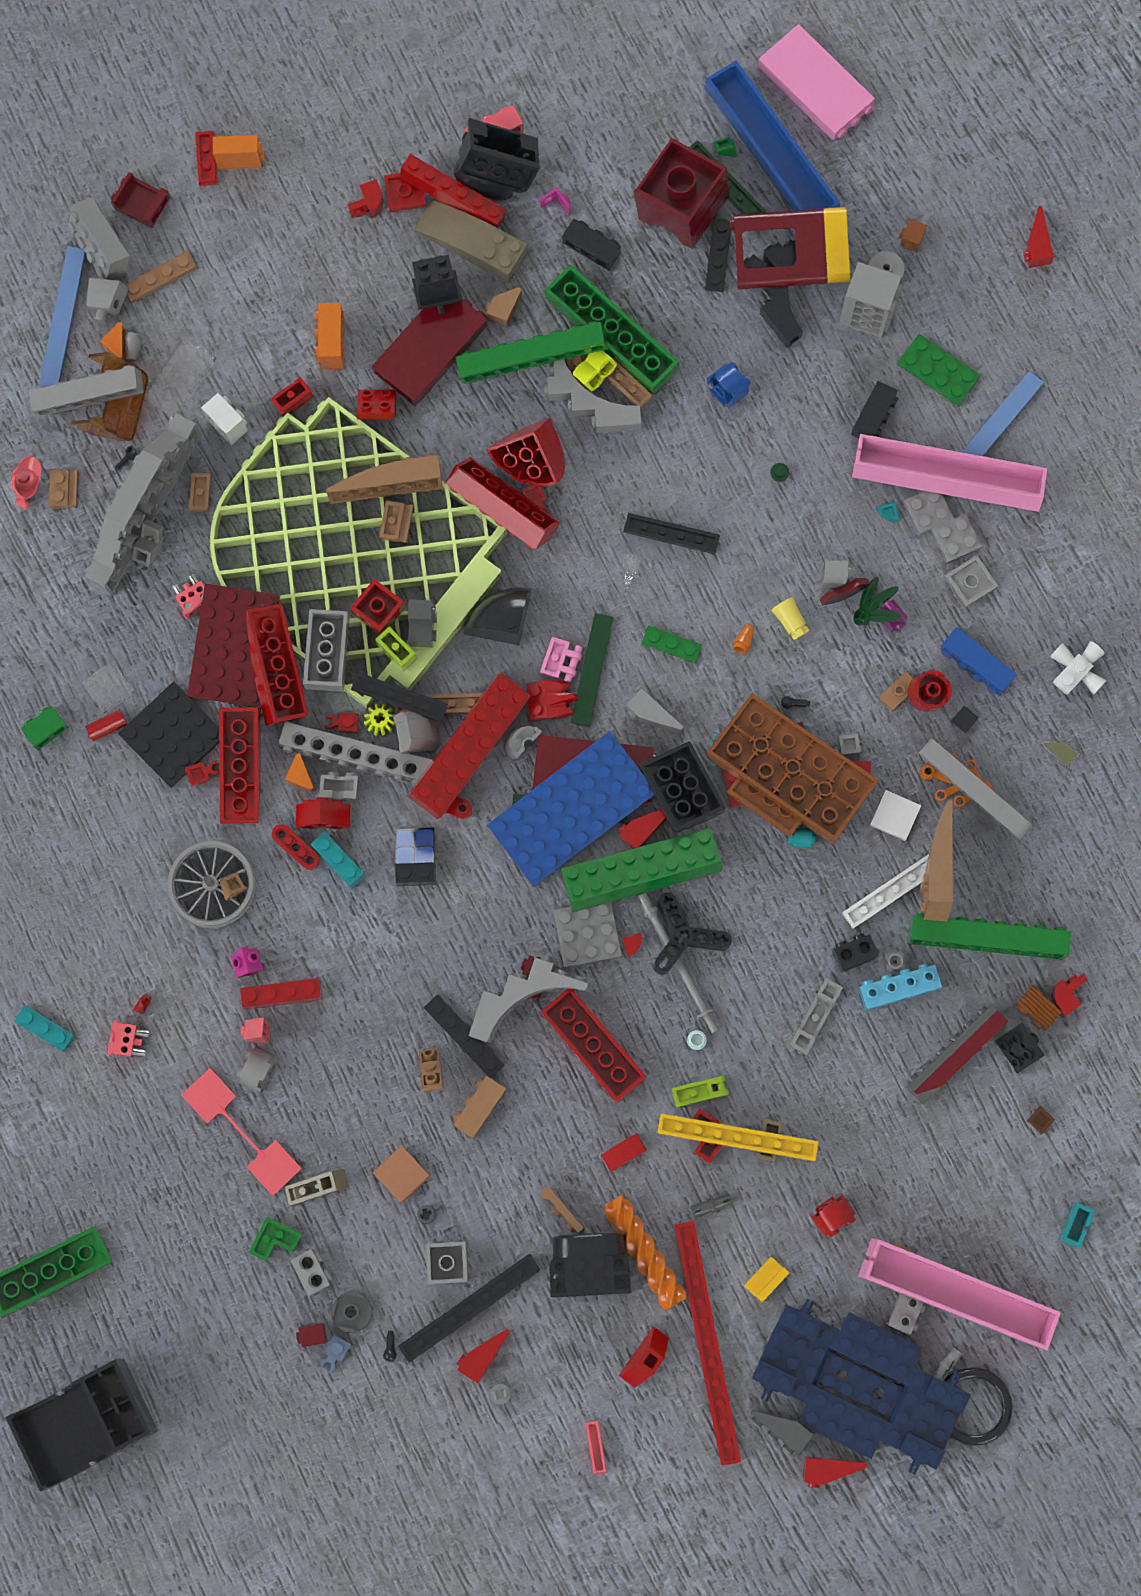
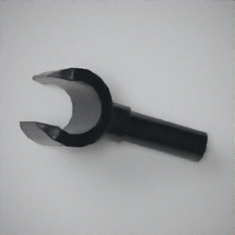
M132 446L126 448V455L115 466L118 470L128 460H134L137 451L134 454H129L133 449Z

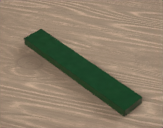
M698 140L690 146L693 150L719 163ZM727 171L730 193L727 200L741 214L767 213Z
M594 614L577 691L579 700L575 701L571 724L585 727L590 726L613 623L612 616Z

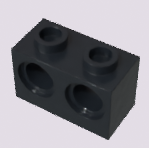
M863 933L853 937L854 941L852 942L842 941L835 945L836 948L832 952L841 973L879 957L870 934L865 936ZM860 944H866L869 947V951L862 953L859 950ZM848 951L851 954V959H842L841 952Z

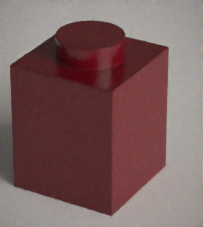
M324 1323L299 1327V1332H296L297 1342L302 1347L328 1343Z

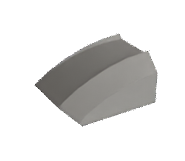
M401 712L393 716L397 729L400 753H432L440 744L437 723L434 719L415 712Z

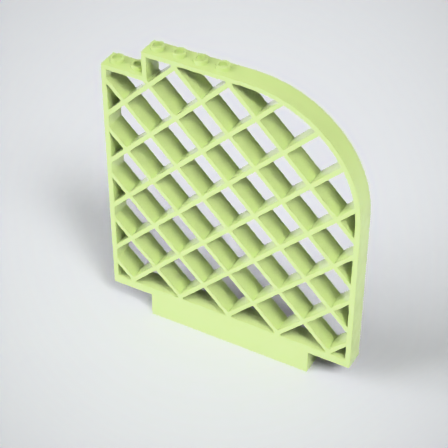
M328 397L318 405L316 413L308 417L306 425L289 413L284 417L281 416L274 430H270L266 434L265 441L261 445L256 446L251 458L243 462L242 469L233 478L221 496L213 516L210 533L212 563L221 586L227 587L224 582L225 579L255 576L258 592H262L261 575L288 571L291 594L281 595L279 604L292 603L294 626L288 627L290 635H296L297 647L292 644L294 654L304 662L306 654L302 649L301 634L307 633L308 624H299L297 602L325 598L326 610H331L330 598L358 594L359 598L369 585L361 584L359 562L387 558L390 581L379 583L388 590H391L395 595L396 589L424 585L426 600H430L428 585L454 581L435 605L437 623H434L433 630L437 631L436 642H433V647H410L416 653V661L404 672L391 661L377 678L387 683L393 680L402 688L411 691L467 621L472 611L501 578L502 570L488 561L487 558L506 536L507 529L497 525L488 515L482 514L473 504L467 503L461 495L452 492L449 486L442 481L443 489L441 490L446 493L448 509L419 512L417 492L412 493L415 513H412L411 523L416 522L419 545L390 548V541L385 540L386 549L358 553L355 530L381 527L385 508L384 497H379L381 518L354 521L352 503L350 501L347 502L349 522L321 525L318 503L330 501L327 493L317 494L315 472L343 468V477L346 479L348 478L347 468L371 464L379 466L380 463L400 461L410 456L361 420H357L354 415ZM330 409L336 412L337 428L313 431ZM341 416L353 426L342 427ZM290 424L301 431L300 433L281 435ZM366 434L372 439L374 455L346 458L344 436ZM339 437L341 459L313 462L311 441ZM306 442L308 463L281 467L279 445ZM377 443L388 450L389 453L378 454ZM273 445L276 468L253 470ZM310 473L312 495L285 498L282 476ZM277 477L279 499L252 503L250 481ZM244 481L247 503L227 506L234 492ZM450 497L464 507L452 508ZM314 504L316 526L288 530L286 507ZM281 508L283 531L256 534L253 512ZM248 513L250 535L217 539L222 516ZM475 514L483 520L485 536L456 540L453 517ZM449 518L452 540L423 544L420 522ZM487 524L495 529L491 536L488 535ZM350 531L353 554L325 557L322 535ZM317 535L320 558L292 562L290 539ZM284 540L287 562L259 566L257 543ZM252 545L254 567L220 571L217 548ZM483 545L461 573L457 549ZM453 549L456 572L427 576L424 553ZM420 554L423 577L394 580L392 557ZM354 562L357 585L329 589L326 566ZM321 567L324 590L296 593L293 570ZM408 611L402 612L395 620L396 634L401 639L400 621L408 620ZM358 618L350 619L349 627L362 626L365 649L347 652L346 660L366 658L368 676L373 677L371 657L386 654L380 647L369 649L367 625ZM344 684V692L367 709L374 702L375 698L366 695L362 697L357 692L352 691L351 687L353 684Z

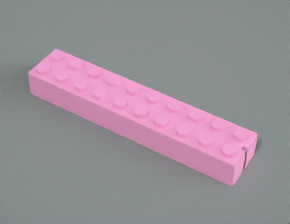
M860 434L852 477L1039 512L1044 498L1047 468Z
M871 1238L866 1252V1256L869 1258L868 1260H863L858 1277L1048 1351L1061 1312L879 1239Z

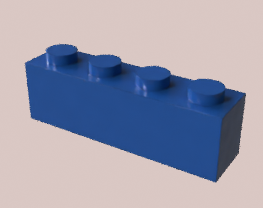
M958 627L952 631L940 647L943 655L949 659L953 658L962 670L966 671L967 669L972 673V677L976 681H982L986 684L987 689L993 694L1001 695L1017 675Z

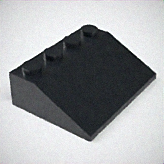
M690 741L639 765L674 834L721 815L726 809Z

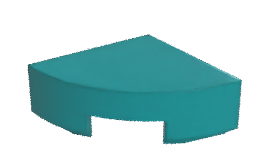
M895 502L877 506V512L885 520L891 522L900 521Z

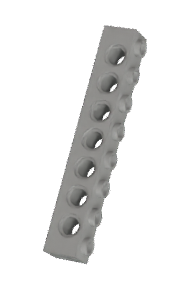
M289 722L284 723L279 740V745L285 752H301V755L304 757H320L319 760L330 763L335 761L338 762L339 766L349 768V765L361 772L370 770L380 777L389 775L393 776V779L396 781H412L413 785L416 784L433 761ZM300 737L306 738V741H305L304 744H302V745H297V744H296V740H297L298 738H300ZM317 742L324 743V747L322 749H314V746ZM335 747L343 748L342 752L338 755L333 754V749ZM358 751L361 753L360 758L352 759V753ZM373 756L380 758L377 764L369 762ZM391 761L398 762V766L395 769L388 768V764ZM409 766L417 768L413 774H408L406 770Z

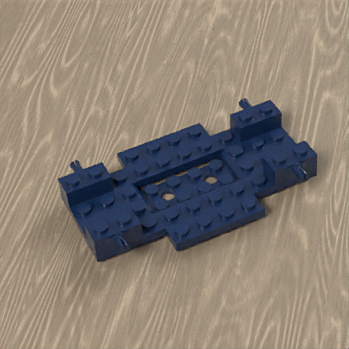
M807 1298L802 1309H796L785 1304L752 1375V1379L762 1383L765 1387L760 1399L764 1400L765 1398V1401L768 1402L774 1391L805 1403V1408L798 1421L801 1425L872 1459L879 1442L882 1441L908 1455L913 1460L908 1472L916 1475L920 1464L928 1465L937 1470L960 1414H963L971 1396L970 1393L957 1386L962 1374L954 1371L950 1381H943L915 1367L922 1347L851 1312L848 1313L841 1330L813 1317L809 1312L814 1302ZM833 1349L839 1353H842L905 1385L904 1387H901L889 1380H886L836 1354L831 1353V1350ZM845 1370L848 1375L847 1379L842 1382L836 1379L837 1371ZM816 1382L890 1417L889 1420L882 1419L816 1386ZM875 1388L883 1389L884 1396L882 1399L877 1400L873 1397L872 1392Z

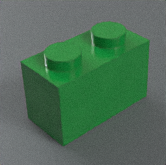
M51 706L42 709L36 718L27 720L21 730L32 745L39 750L69 727Z

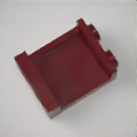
M130 171L127 176L122 178L119 189L111 197V203L115 210L150 228H153L170 200L167 190L162 187L160 190L135 178Z

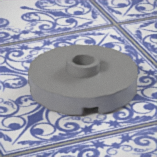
M879 252L870 259L868 264L884 270L883 267L887 266L889 267L887 272L899 275L901 279L903 278L905 271L904 262L901 257L893 252Z

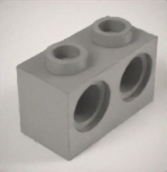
M311 1249L290 1260L308 1296H312L331 1286V1274L328 1269H323L321 1263L324 1261L319 1251L315 1252L314 1249ZM307 1257L313 1259V1266L309 1269L303 1265L304 1259ZM316 1275L322 1277V1284L318 1287L312 1283V1279Z

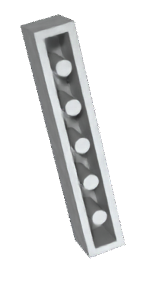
M132 365L124 366L123 369L106 370L102 374H89L85 378H72L68 382H55L51 386H37L34 390H29L31 410L39 417L144 393L141 371Z

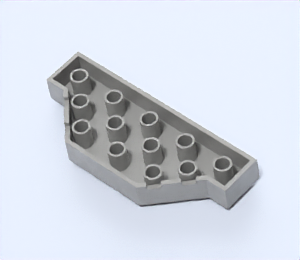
M175 414L174 418L169 420L167 424L168 429L146 446L140 455H136L131 471L125 474L122 487H119L115 492L113 503L109 504L106 508V515L99 534L100 537L94 554V560L92 564L87 566L84 577L93 588L111 597L132 561L133 547L141 537L142 523L146 519L152 522L155 520L201 437L197 424L178 414Z

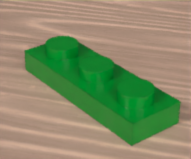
M649 625L642 640V645L694 664L702 647L701 644Z

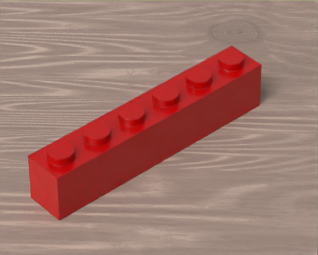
M410 154L402 165L399 178L440 202L470 214L496 228H499L503 222L506 209L414 155Z

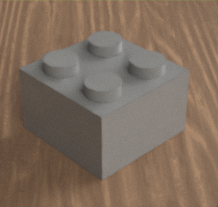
M466 1241L426 1244L428 1285L469 1282Z

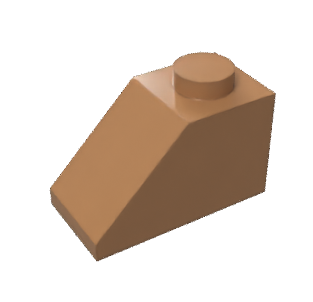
M517 287L494 296L485 308L487 319L508 328L522 297V288Z

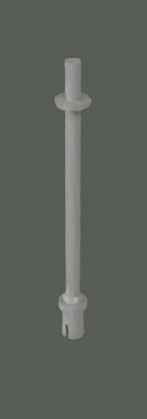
M643 893L636 899L644 911V917L651 920L664 946H666L670 939L657 917L658 908L654 907L648 893ZM674 946L668 948L670 954L677 955ZM679 958L675 966L701 1013L697 1017L698 1019L704 1018L713 1034L718 1031L710 1015L714 1010L707 1009Z

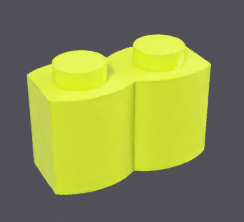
M602 350L590 353L586 360L576 367L573 375L592 392L600 386L605 377L614 371L617 364Z

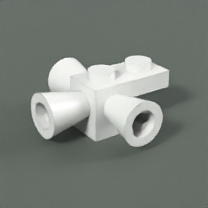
M1089 642L1082 656L1078 654L1074 658L1062 643L1050 657L1065 665L1066 668L1053 681V684L1068 695L1082 680L1094 695L1107 681L1090 671L1093 667L1092 663L1102 657L1104 651L1096 643Z

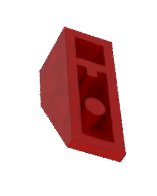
M1038 206L1026 250L1023 252L1024 261L1028 262L1029 268L1051 265L1054 258L1042 206Z
M662 809L633 819L629 824L625 822L619 829L621 832L619 838L631 849L642 847L667 820Z
M510 1330L502 1331L468 1352L466 1356L462 1354L456 1364L459 1366L457 1371L474 1382L479 1383L510 1333Z
M805 1457L803 1482L808 1483L807 1487L820 1488V1484L825 1485L866 1468L867 1463Z

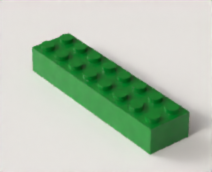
M571 264L545 289V299L575 326H585L593 321L601 322L605 329L608 349L603 351L611 358H614L652 395L679 370V361Z
M708 828L561 869L572 912L722 872V861L712 830Z
M916 913L909 920L907 944L1059 960L1065 959L1070 953L1071 931H1066L1064 927H1054V930L1046 929L1044 925H1034L1033 928L1026 927L1024 923H1015L1013 926L1007 925L1005 921H995V924L987 923L985 919H975V922L967 921L968 918L956 917V919H948V921L924 920V913Z

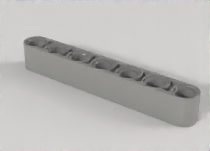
M932 738L918 752L925 761L1017 840L1020 841L1033 827L1027 819Z

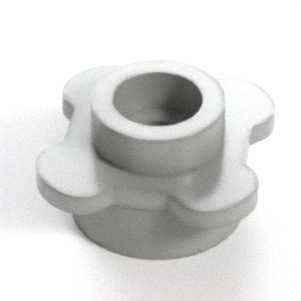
M902 952L887 953L885 955L887 960L886 970L888 972L904 970V954Z

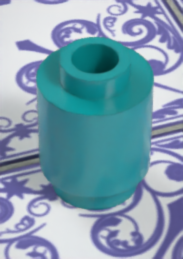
M797 828L791 838L788 837L787 844L792 845V847L811 848V845H815L816 833H812L811 829Z

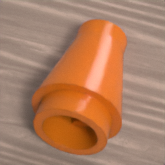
M744 625L733 641L734 651L740 654H746L747 651H750L754 627Z

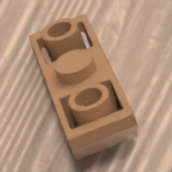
M433 1048L419 1051L423 1092L426 1094L444 1091L439 1049Z

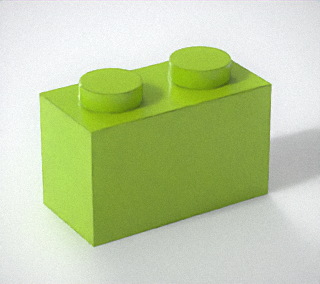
M390 627L375 639L381 650L403 672L417 660L416 653Z

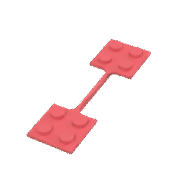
M211 1068L181 1094L207 1124L216 1115L223 1114L257 1151V1157L247 1168L272 1196L302 1170L276 1140L266 1149L260 1150L231 1119L225 1109L236 1096Z

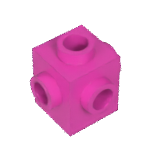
M241 947L237 949V953L230 956L237 978L252 976L263 970L257 948Z

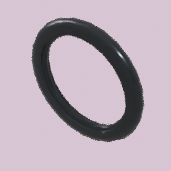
M973 1367L956 1371L962 1374L959 1381L967 1378H980L992 1384L1000 1394L1003 1409L999 1422L989 1432L982 1435H969L954 1427L951 1437L963 1444L972 1446L993 1442L1004 1433L1012 1417V1398L1008 1388L998 1376L985 1369ZM952 1375L947 1377L945 1381H950Z

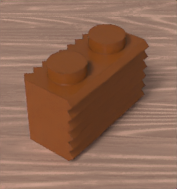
M1034 985L1015 1003L1018 1006L1016 1009L1023 1016L1028 1015L1032 1019L1031 1023L1039 1030L1042 1028L1045 1031L1062 1013Z

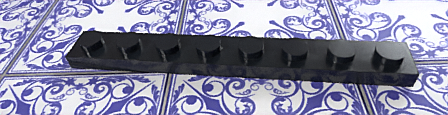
M529 1253L398 1345V1348L408 1363H410L541 1271V1269Z

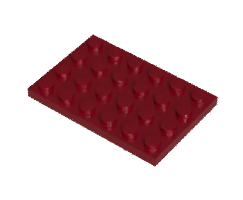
M205 584L187 693L188 697L261 708L250 655L246 610L279 604L281 595Z

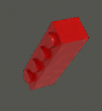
M319 978L240 988L242 1008L245 1010L323 1000Z

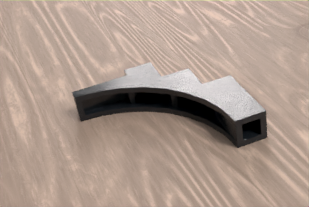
M795 240L787 241L783 247L779 242L774 246L773 244L769 245L764 250L763 261L768 264V267L794 266L796 262ZM788 286L762 288L770 299L761 305L760 315L784 346L788 348L801 339L803 333L790 307Z

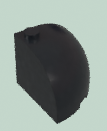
M507 588L495 592L482 600L469 616L464 628V635L520 646L531 588Z

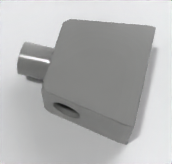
M89 278L87 307L96 313L94 321L105 323L107 314H119L129 287L117 280Z

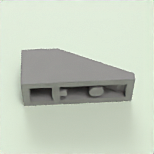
M643 689L626 704V713L633 720L637 719L639 722L680 734L684 730V727Z

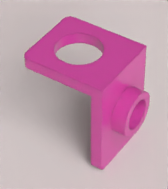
M555 188L539 199L541 208L557 199L568 215L571 214L570 201L565 194H561L558 188Z

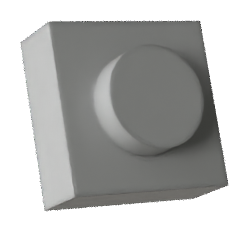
M858 733L838 737L841 755L847 756L861 753Z

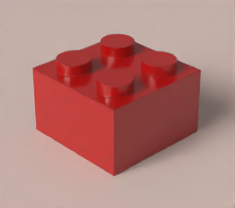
M375 579L350 607L354 616L379 635L390 627L406 608L402 599Z

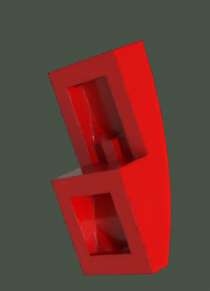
M636 1133L601 1154V1157L610 1172L647 1149Z

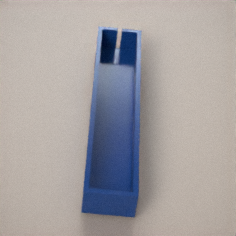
M737 60L706 78L705 90L793 211L840 207L838 199Z

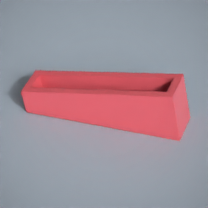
M598 1421L585 1423L594 1476L606 1474Z

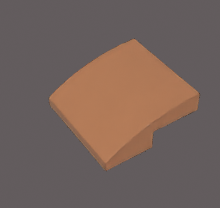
M402 1145L373 1172L401 1204L430 1177Z

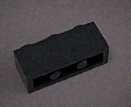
M573 219L562 235V243L608 271H610L621 254V246L616 240L604 237L602 232L589 228L582 220Z
M877 381L852 429L851 435L859 438L860 434L879 437L882 432L880 429L882 423L886 424L890 417V413H888L890 407L894 408L899 399L896 397L898 390Z

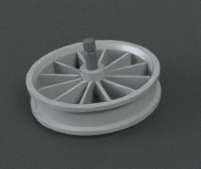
M218 841L200 842L184 850L173 863L168 877V892L176 910L189 922L204 928L225 927L240 919L251 906L256 890L255 875L248 860L233 846ZM215 849L212 874L209 875L200 852ZM219 850L231 853L230 859L215 876ZM197 853L207 875L205 877L185 863ZM237 857L245 869L235 873L238 876L247 873L248 887H245L247 893L241 905L234 899H230L239 907L232 914L226 916L218 897L219 893L223 894L220 877ZM184 865L202 878L203 882L177 879ZM176 882L203 885L198 889L179 897L177 896ZM204 891L191 909L186 912L179 901ZM208 894L205 920L192 916V913ZM212 896H215L224 917L222 919L209 920Z

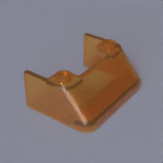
M109 352L89 354L88 356L91 360L102 365L101 374L105 373L106 370L123 369L124 366L132 365ZM136 367L141 371L144 393L107 401L102 418L91 417L86 420L72 421L71 425L94 436L119 441L132 440L135 436L148 385L147 373Z

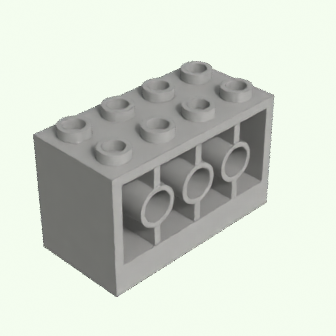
M858 262L845 296L839 324L881 338L883 332H888L892 316L897 307L903 286L900 283L901 276Z

